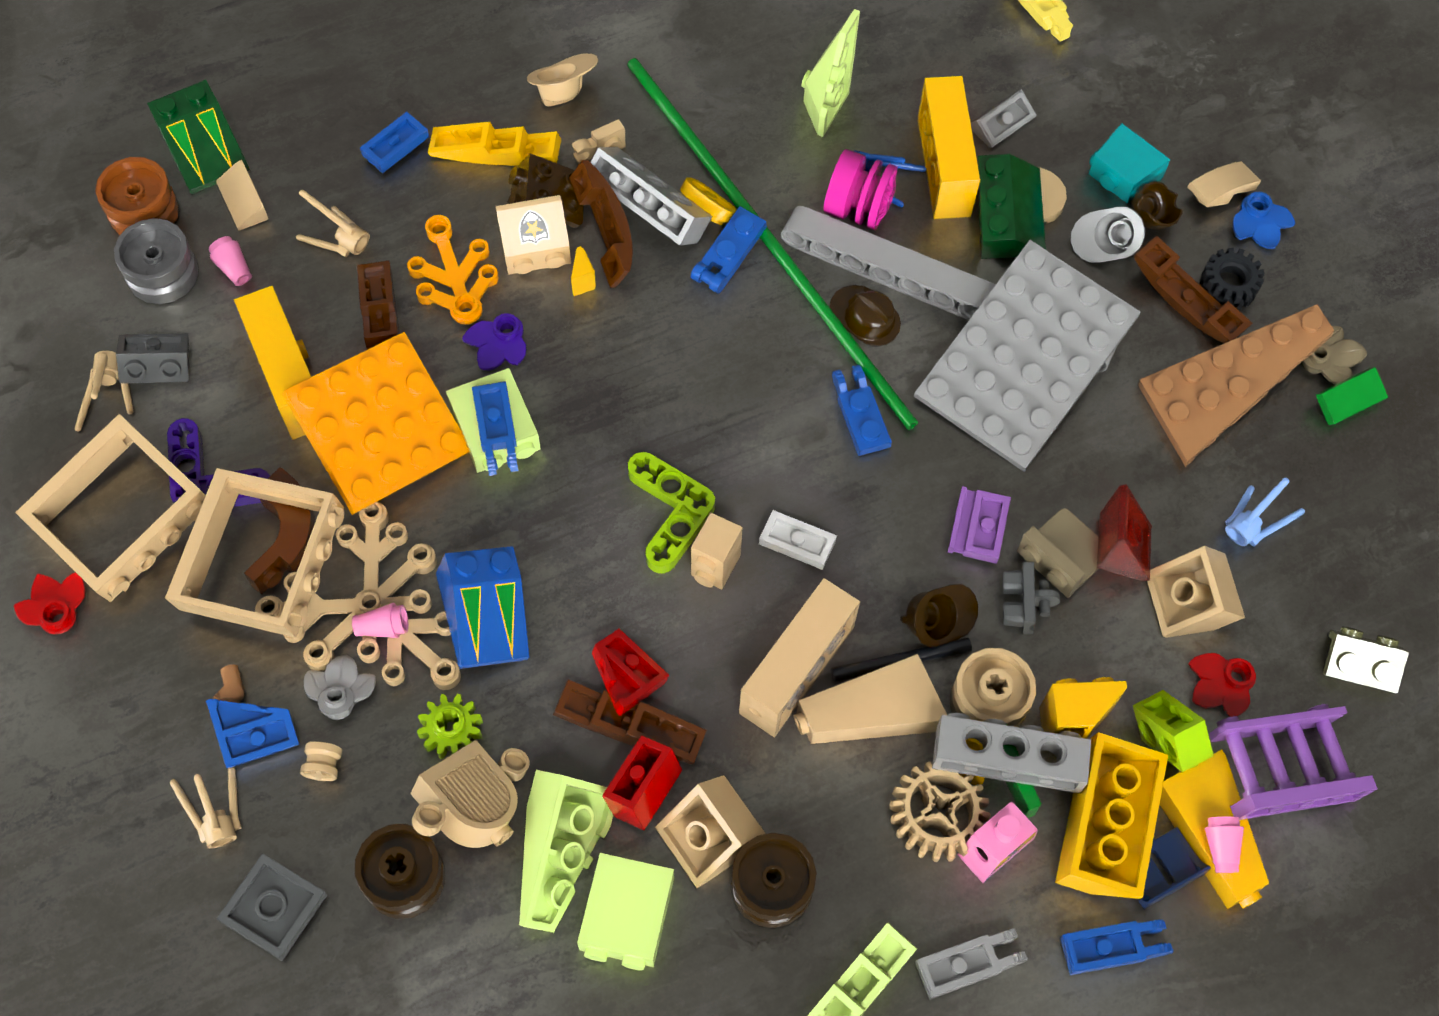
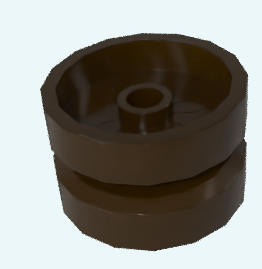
M392 824L374 831L361 844L355 858V878L366 899L381 914L395 919L413 918L426 912L439 899L445 885V866L433 840L429 836L419 834L413 826L408 824ZM400 869H406L402 874L398 872Z
M768 833L754 837L743 845L734 860L731 879L734 904L745 918L758 926L777 928L790 925L804 914L811 902L817 875L813 857L801 842L789 835ZM767 878L771 881L775 878L780 879V881L776 884H772L767 880Z

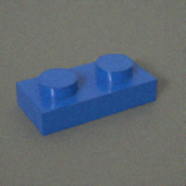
M406 112L361 146V154L380 172L384 173L429 138L428 129Z

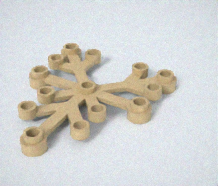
M376 502L359 511L361 523L366 529L365 543L359 538L355 527L352 525H342L336 531L339 545L343 548H349L364 562V590L359 592L353 599L323 600L316 593L312 594L307 607V620L299 628L297 637L283 635L288 642L297 643L304 638L305 632L323 615L350 614L323 640L313 641L305 647L303 657L311 670L325 671L328 663L335 658L333 651L353 633L352 618L354 615H360L390 603H395L396 606L404 605L406 611H414L418 614L428 612L432 606L429 593L421 589L415 590L410 596L391 597L415 573L428 574L434 570L437 565V557L434 549L428 544L420 543L414 545L408 552V560L379 586V563L397 546L405 544L408 540L406 527L402 523L395 522L386 528V537L380 541V530L384 529L389 522L388 512L381 502ZM372 510L379 511L374 517L367 516V513ZM399 530L403 532L399 538L391 537L394 531ZM345 533L353 534L351 539L342 540V536ZM418 553H427V556L422 560L415 558ZM297 572L289 573L284 579V587L288 593L291 589L290 584L294 581ZM265 596L257 602L255 612L280 618L285 602H282L276 596ZM423 597L427 599L426 603L422 606L414 604L418 598ZM367 601H376V604L372 608L364 607V604ZM270 604L275 605L273 611L269 613L263 612L266 606ZM445 612L437 614L435 618L408 619L407 633L400 634L399 638L387 637V664L382 668V676L388 685H400L405 679V671L402 667V644L431 670V678L436 687L442 690H450L458 685L461 679L458 664L449 658L441 659L414 635L438 633L442 636L451 635L449 627H439L441 621L447 620ZM362 636V641L357 646V653L363 662L373 663L380 657V648L377 644L376 636ZM371 646L375 648L371 655L362 654L366 647ZM317 649L324 650L320 657H312L313 651ZM443 667L451 668V672L446 676L438 674L439 670ZM392 669L400 671L396 678L387 677L388 672Z

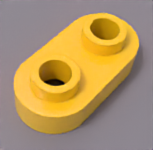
M686 177L680 187L681 193L713 216L711 221L718 225H722L724 222L728 223L737 210L730 202L699 180Z

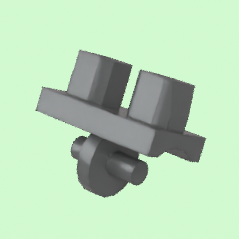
M1023 562L1022 570L1003 572V594H1022V602H1004L1003 625L1023 627V634H1034V624L1036 622L1035 606L1039 607L1040 616H1050V607L1060 603V594L1057 591L1049 590V581L1047 580L1039 581V590L1035 591L1034 562Z

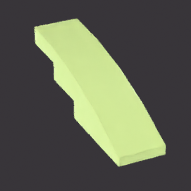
M889 922L886 923L867 948L860 953L840 979L833 984L808 1016H862L918 948Z

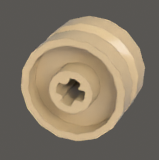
M1003 648L982 649L972 653L961 664L950 692V709L952 713L968 715L971 720L984 722L987 719H998L1006 722L1007 726L1019 727L1024 722L1036 696L1035 677L1029 665L1017 654Z

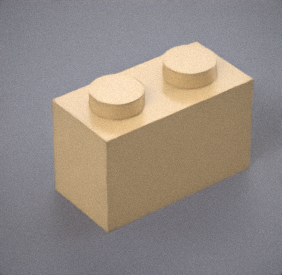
M713 513L709 514L691 547V575L694 576L698 583L710 588L715 586L721 590L723 589L741 556L743 527Z

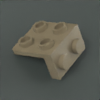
M1065 508L1059 510L1039 530L1032 526L1023 535L1017 552L1027 562H1034V568L1067 598L1098 571L1113 554L1110 546L1071 511Z

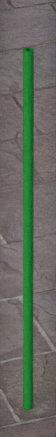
M632 58L627 63L628 68L735 207L738 209L741 206L758 216L638 59ZM767 227L760 236L762 242L856 364L862 367L866 377L906 429H913L918 424L916 418Z

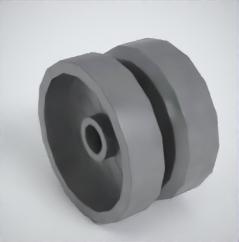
M162 219L142 220L127 227L117 239L114 247L115 262L123 274L127 285L139 299L154 304L174 302L186 295L195 285L198 276L197 260L190 249L186 236L177 225Z

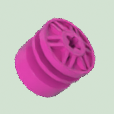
M845 149L839 157L828 186L824 202V213L844 220L851 209L855 208V224L861 225L867 213H869L867 228L876 230L892 203L896 190L898 167L888 164L883 175L880 176L883 163L877 159L869 172L865 171L866 155Z

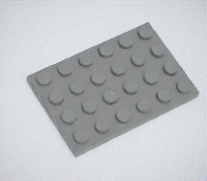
M1029 240L915 391L914 397L1025 472L1141 312Z

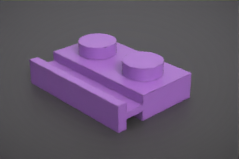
M962 486L948 553H962L965 557L997 564L1011 497L977 490V492L967 490V487Z

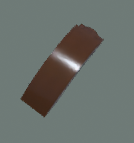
M281 467L268 478L300 486ZM260 499L262 505L280 519L279 534L273 545L244 572L251 586L261 595L268 588L275 587L281 581L286 570L290 573L297 572L316 522L313 510Z

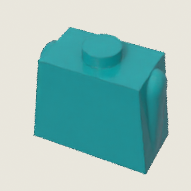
M1121 123L1110 138L1090 157L1089 164L1091 168L1089 175L1101 183L1106 190L1111 191L1128 203L1134 199L1136 191L1140 186L1152 181H1160L1164 177L1171 159Z

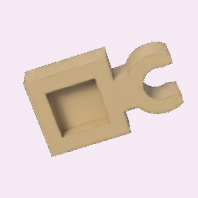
M618 119L591 131V138L579 139L572 143V147L576 151L573 153V156L577 163L580 164L582 160H591L598 147L625 148V128Z

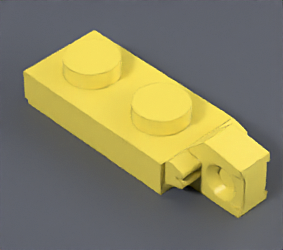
M1018 0L1044 30L1050 29L1051 34L1060 42L1071 36L1073 24L1068 20L1067 6L1062 0Z

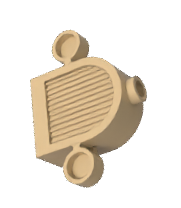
M475 740L419 774L411 792V795L419 803L412 817L414 829L424 836H433L441 830L450 840L465 847L480 848L493 843L495 846H500L514 832L508 825L518 803L517 792L512 781H519L526 774L530 765L527 754L520 749L510 748L503 752L497 764L478 741Z

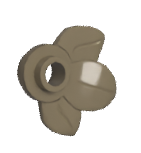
M1332 326L1334 329L1332 336L1301 363L1308 372L1314 374L1322 373L1329 382L1338 384L1353 376L1350 368L1361 363L1366 357L1367 351L1360 343L1351 339H1344L1342 327Z

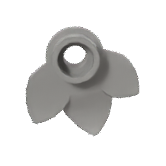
M345 654L332 659L326 666L325 672L317 670L307 671L303 681L304 690L307 697L318 702L322 714L330 719L340 720L352 712L356 702L364 700L372 694L376 685V676L373 674L358 675L355 660Z

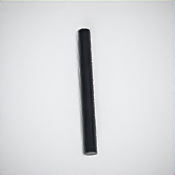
M963 638L936 647H923L831 668L834 682L865 675L916 654L919 655L922 662L970 652L972 651V645L969 638Z

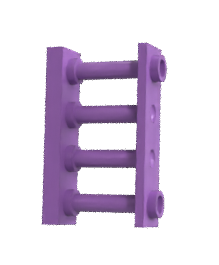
M1321 704L1308 709L1306 712L1239 721L1238 716H1233L1218 721L1216 723L1217 728L1209 733L1210 743L1227 740L1245 790L1242 793L1243 799L1230 806L1233 816L1243 820L1354 802L1377 790L1378 788L1372 775L1356 778L1355 773H1350L1332 727V722L1347 714L1345 706L1329 708L1328 704ZM1317 727L1336 776L1333 781L1326 782L1325 777H1320L1302 729ZM1274 733H1288L1306 780L1303 786L1296 787L1295 782H1290L1273 737ZM1258 737L1276 786L1273 788V791L1266 792L1264 787L1259 786L1242 738Z

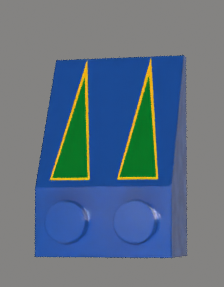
M513 546L445 553L436 571V576L459 669L528 660L529 648L522 578Z

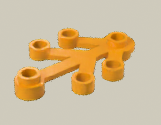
M434 215L426 221L425 229L429 240L438 246L445 270L427 263L424 258L419 256L410 258L407 262V268L412 278L420 279L427 277L451 287L454 296L435 290L431 283L424 282L416 288L417 299L423 305L435 303L449 309L452 319L457 323H474L481 317L483 312L480 299L487 288L496 285L499 280L497 268L487 264L479 269V278L469 292H467L465 287L467 279L478 262L489 257L488 243L484 239L473 240L469 245V252L458 267L449 241L452 236L451 222L446 216ZM477 248H484L482 252H475ZM416 265L423 266L419 270L412 269ZM487 273L493 274L490 278L483 277ZM425 291L431 292L428 296L421 295ZM466 308L471 309L468 312H461L463 309Z

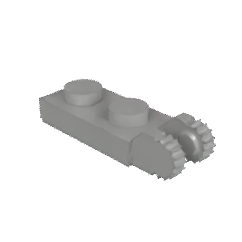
M1015 928L990 937L986 934L916 960L915 964L929 1000L1001 974L1003 970L1027 961L1028 958L1025 951L1014 952L999 960L993 947L1009 944L1018 938Z

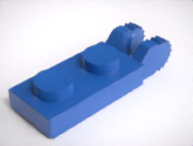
M859 364L851 367L852 378L857 388L851 391L847 390L842 371H832L833 383L838 394L837 401L858 456L891 448L892 441L870 386H867L862 367Z
M506 381L472 387L481 447L486 455L489 476L497 475L498 470L497 461L494 458V450L507 448L508 468H510L511 472L519 471L515 452L517 443Z
M1163 919L1142 923L1132 921L1063 934L1060 940L1069 974L1075 975L1144 962L1146 959L1173 953L1171 943H1158L1153 946L1144 947L1141 935L1157 934L1166 929L1165 921Z

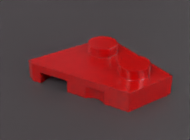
M619 628L596 643L592 650L595 663L615 711L619 716H622L640 701L662 687L669 677L665 670Z

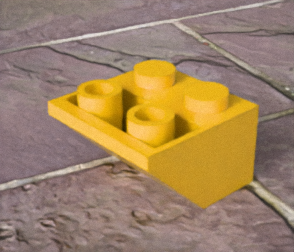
M1111 677L1096 678L1092 682L1078 683L1076 679L1072 678L1056 681L1055 684L1051 685L1039 707L1041 726L1044 732L1058 734L1062 731H1071L1080 734L1081 738L1088 739L1110 714L1127 689L1126 681H1114Z

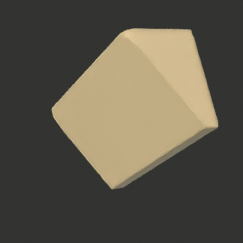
M243 161L236 162L216 180V183L237 229L240 231L268 220V216Z

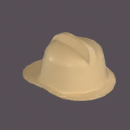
M588 53L575 55L549 67L531 72L527 76V81L538 87L545 106L550 107L573 100L579 94L582 88V76L597 65L598 58L596 55Z

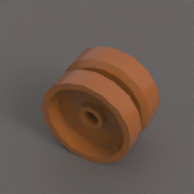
M145 157L121 159L105 168L97 179L95 192L98 202L106 213L111 227L119 235L127 227L142 220L155 218L168 220L174 224L178 218L179 204L176 195L170 186L164 169L155 161Z

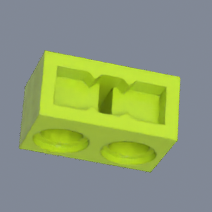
M1161 690L1132 705L1141 740L1153 750L1167 754V761L1181 772L1194 768L1199 763L1214 756L1205 720L1166 691Z

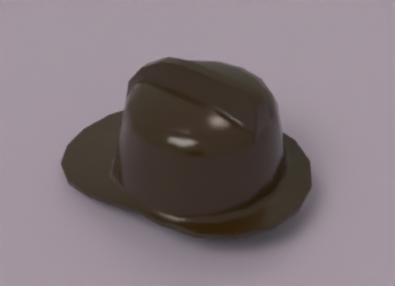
M850 285L836 291L831 298L830 308L850 333L867 345H887L900 332L901 321L899 314L889 297L882 292L873 291L865 286Z
M951 584L929 592L919 593L911 599L906 615L901 616L900 621L907 624L910 632L918 637L922 644L928 647H936L966 636L976 623L978 617L976 595L969 587L962 584Z

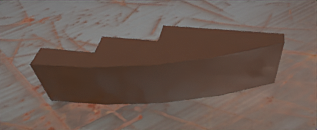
M389 260L357 265L360 309L363 317L364 340L367 350L400 334Z
M569 679L553 712V715L631 746H635L642 735L672 748L677 760L692 765L696 760L707 731L641 701L622 716H619L607 691L604 690L602 693H599Z

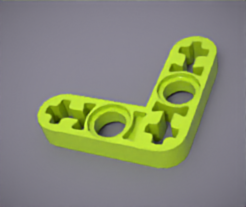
M639 452L634 454L628 462L630 481L674 508L646 548V563L648 567L656 573H666L676 566L699 534L709 514L714 513L715 496L709 488L647 452ZM645 465H649L650 473L647 471H643L641 474L637 473V466L643 468ZM653 476L657 477L655 484H653ZM667 480H676L680 483L681 488L675 493H667L661 486ZM687 489H690L689 497L686 496ZM702 498L706 500V507L701 505L698 509L694 508L693 500L698 502ZM678 522H683L691 530L686 536L678 537L671 532L672 526ZM668 540L671 543L667 550L668 560L661 558L659 562L656 561L654 552L661 554L667 547Z

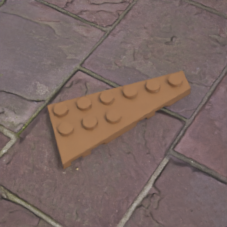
M1317 304L1139 380L1138 386L1186 467L1203 449L1208 448L1222 432L1236 423L1265 397L1270 389L1278 382L1284 380L1299 363L1305 361L1332 336L1334 329Z

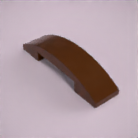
M582 160L569 179L579 205H590L607 248V252L600 259L610 288H616L630 272L632 265L633 249L629 224L615 192L604 176L589 160Z
M1158 236L1153 238L1135 254L1134 259L1156 291L1174 310L1202 332L1220 342L1227 343L1238 338L1252 325V322L1229 301L1222 306L1176 263L1180 256Z

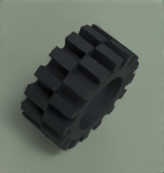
M1228 248L1226 253L1221 249L1217 251L1216 255L1213 254L1209 258L1201 274L1199 284H1202L1201 287L1220 304H1226L1229 301L1235 308L1241 310L1243 305L1245 307L1249 306L1258 294L1264 282V269L1259 270L1262 265L1259 260L1254 263L1252 262L1253 254L1249 253L1247 257L1244 256L1245 250L1239 248L1237 253H1234V248ZM1225 272L1235 274L1242 280L1243 285H1230L1221 278L1220 274Z

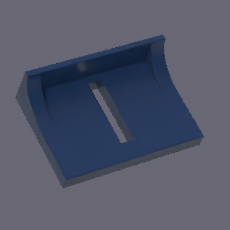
M1178 827L1153 840L1151 854H1155L1173 883L1171 885L1168 884L1150 856L1143 898L1137 900L1142 908L1146 909L1205 875L1211 868L1210 865L1204 864L1198 858Z

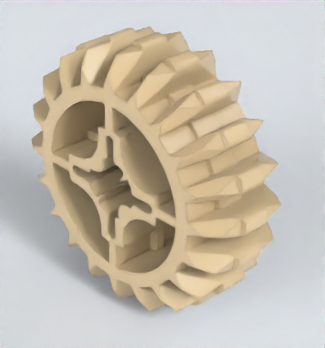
M929 761L924 766V772L915 766L911 770L912 777L908 775L901 777L900 783L902 787L894 788L892 795H894L896 800L890 802L889 809L897 812L891 816V824L902 825L896 831L895 835L897 838L909 837L905 845L906 849L910 850L915 844L920 847L918 851L919 858H923L927 850L932 851V860L934 862L939 861L942 852H944L949 862L955 859L956 851L963 857L968 854L966 842L991 817L988 811L983 810V808L988 806L989 798L978 797L984 789L983 784L974 786L970 784L974 778L973 775H966L963 778L959 775L960 773L932 769V762ZM936 786L949 788L955 793L944 794ZM920 790L923 795L922 802L925 809L920 812L918 817L913 818L910 801L912 796ZM965 804L969 816L968 826L960 832L957 827L958 820L956 819L955 812L959 810L960 806ZM935 806L938 810L948 808L945 816L941 812L936 814L931 813ZM927 828H935L939 830L944 837L933 836L925 832L924 830Z

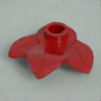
M75 572L60 584L51 577L37 574L31 588V599L14 604V610L18 619L26 625L41 626L50 634L56 635L68 631L76 620L75 609L85 597L83 579ZM64 614L59 621L53 622L57 615Z
M1217 653L1198 655L1189 662L1190 668L1201 678L1192 693V701L1195 705L1207 709L1222 705L1229 717L1239 716L1247 710L1251 702L1249 690L1256 681V673L1250 662L1241 658L1227 660ZM1231 673H1238L1242 677V681L1238 682L1233 679Z

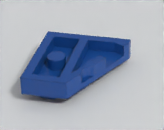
M217 699L206 700L227 769L300 745L289 709Z

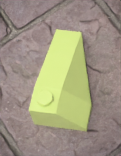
M856 9L847 18L813 70H807L802 80L801 86L805 88L803 102L817 135L821 137L825 135L850 93L860 11Z
M536 770L526 808L520 926L554 933L575 894V882L583 868H589L594 859L590 855L600 837L605 838L611 827L613 814L602 797L607 787L560 774Z

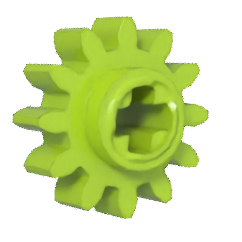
M441 694L440 705L436 706L433 702L428 701L427 707L430 714L418 715L420 723L426 727L419 728L417 734L420 739H426L424 747L427 752L433 751L437 747V754L440 759L445 758L447 751H452V754H454L460 748L470 744L471 738H482L481 731L474 727L483 723L481 714H474L476 707L473 701L463 706L461 694H457L453 702H449L446 695ZM454 721L453 730L446 731L447 723Z

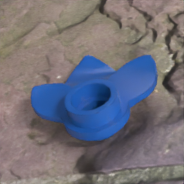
M1253 192L1243 199L1241 211L1234 216L1232 226L1233 232L1239 240L1252 236L1259 246L1275 249L1280 241V229L1295 226V220L1287 208L1273 204L1269 195L1263 192Z

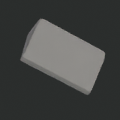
M1021 89L1010 94L970 123L972 132L988 147L992 148L1037 115Z

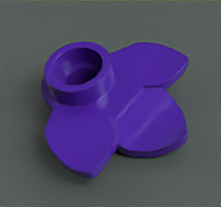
M509 313L497 316L493 322H477L465 332L462 338L464 343L479 348L477 362L481 370L495 369L505 360L517 366L524 359L527 351L526 344L522 339L524 332L523 324L517 317ZM506 329L512 330L510 333H502Z

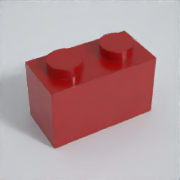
M642 735L640 736L602 795L615 818L641 830L646 829L682 772V768L672 748Z

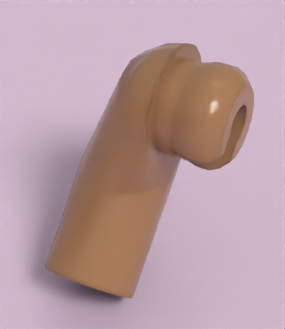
M234 664L227 665L220 669L224 686L214 695L213 699L240 703L244 698V688L239 667Z

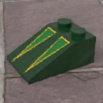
M207 80L147 103L154 121L191 194L216 185V180L240 160L243 161L247 171L250 170Z

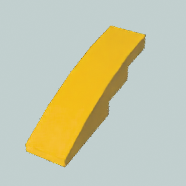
M491 122L433 127L428 154L431 157L460 162L518 166L531 153L557 163L561 137L557 131L528 134L524 126L494 129Z

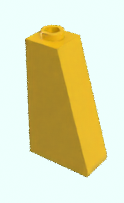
M1221 749L1214 753L1213 757L1199 763L1196 767L1179 772L1163 782L1159 805L1174 828L1178 827L1198 858L1204 864L1210 865L1211 868L1205 876L1226 908L1229 909L1239 903L1244 909L1262 898L1259 891L1267 886L1269 881L1248 819L1239 820L1240 826L1244 827L1239 872L1215 873V865L1205 832V827H1208V818L1234 817L1230 806L1241 800L1227 757Z

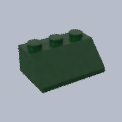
M1011 154L979 155L977 164L980 183L977 195L981 259L1017 257L1029 240L1046 250L1040 168Z

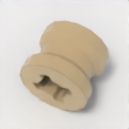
M325 742L306 743L304 752L307 755V759L301 766L300 774L306 778L318 781L336 780L338 777L336 762L342 756V748Z

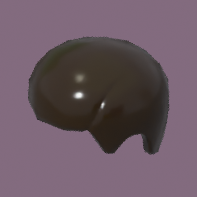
M1152 181L1137 189L1132 208L1142 218L1145 228L1152 230L1167 228L1177 224L1183 214V210L1176 205L1178 194L1168 189L1164 183Z

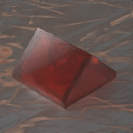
M1127 484L1118 487L1100 512L1097 568L1136 580L1149 581L1152 525Z

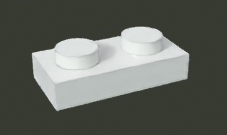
M773 510L759 538V545L823 570L836 542L837 535Z

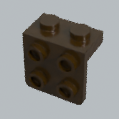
M531 153L518 166L513 167L509 175L511 195L507 204L560 195L566 225L578 228L583 223L584 205H579L569 179L575 170Z

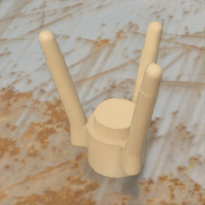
M305 190L299 191L300 196L339 226L335 234V239L338 240L339 245L301 234L296 236L297 240L338 252L344 257H347L350 252L358 255L366 248L370 239L367 231L357 226L336 206H332L330 210Z
M99 351L94 355L90 380L75 425V431L77 432L81 431L91 399H97L101 385H114L116 380H119L116 353L113 351ZM121 383L127 413L133 414L134 410L129 383Z
M235 767L228 769L229 815H226L225 810L214 811L201 775L196 774L194 776L197 791L206 813L202 817L204 823H202L177 780L172 779L170 781V785L197 829L201 843L206 842L208 848H217L236 840L237 835L235 831L240 830L242 827L238 817Z

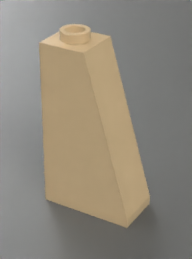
M916 654L799 700L794 720L800 734H807L810 743L816 744L936 732L941 716L947 715L919 655Z

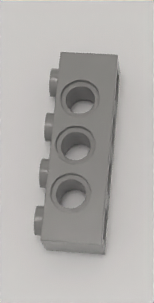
M598 147L591 163L604 176L620 202L678 245L697 244L713 216L620 148Z
M950 713L942 715L937 725L932 769L1081 793L1088 783L1091 739L1081 738L1080 734L1071 731H1062L1055 734L1044 732L1043 728L1035 725H1024L1019 728L1007 726L1006 722L998 719H987L983 722L971 720L968 715L962 713ZM969 738L977 739L982 744L983 749L979 751L972 750L967 746L965 740ZM1010 744L1015 746L1019 750L1020 756H1009L1004 751L1003 745ZM1040 752H1052L1057 762H1046Z

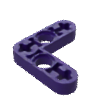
M188 418L178 419L169 426L167 431L168 460L177 468L179 463L185 459L195 460L193 469L182 473L206 495L214 474L204 476L201 432L193 420ZM184 431H189L190 433L186 437L189 448H184L180 440ZM261 468L233 471L265 479L270 477L267 471ZM169 476L170 496L173 503H175L186 491ZM238 494L234 507L261 503L259 498Z

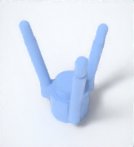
M1283 478L1253 511L1247 510L1243 513L1255 490V487L1252 485L1247 488L1233 514L1225 521L1227 525L1225 531L1232 541L1240 546L1250 544L1255 547L1264 537L1305 513V510L1300 508L1263 530L1260 528L1263 523L1259 515L1289 483V479Z

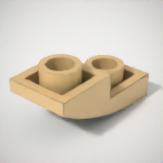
M1240 161L1205 173L1190 182L1187 188L1196 196L1199 203L1206 207L1228 204L1234 194L1255 191L1261 180Z

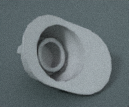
M1114 207L1083 215L1075 223L1071 231V244L1074 252L1085 261L1100 263L1118 260L1134 255L1140 249L1146 231L1142 218L1136 211L1128 207Z

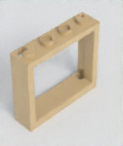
M118 414L15 513L96 593L111 602L122 591L126 592L130 583L141 572L148 570L154 564L156 557L168 546L175 544L181 537L182 532L193 521H196L206 495L127 420ZM134 442L186 492L98 577L47 525Z
M217 468L165 599L181 611L296 638L299 628L307 620V607L311 596L318 590L323 563L331 555L336 528L341 526L344 519V506L333 493ZM238 494L319 512L280 618L198 599Z

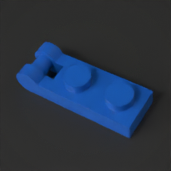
M739 206L703 259L694 266L690 278L698 283L703 281L709 285L710 290L717 294L721 293L767 228V222ZM714 266L718 268L720 272L715 274L710 270Z

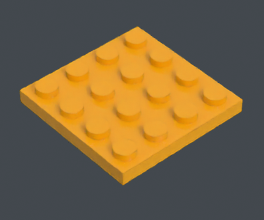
M405 332L284 390L282 393L352 515L469 453L462 431Z

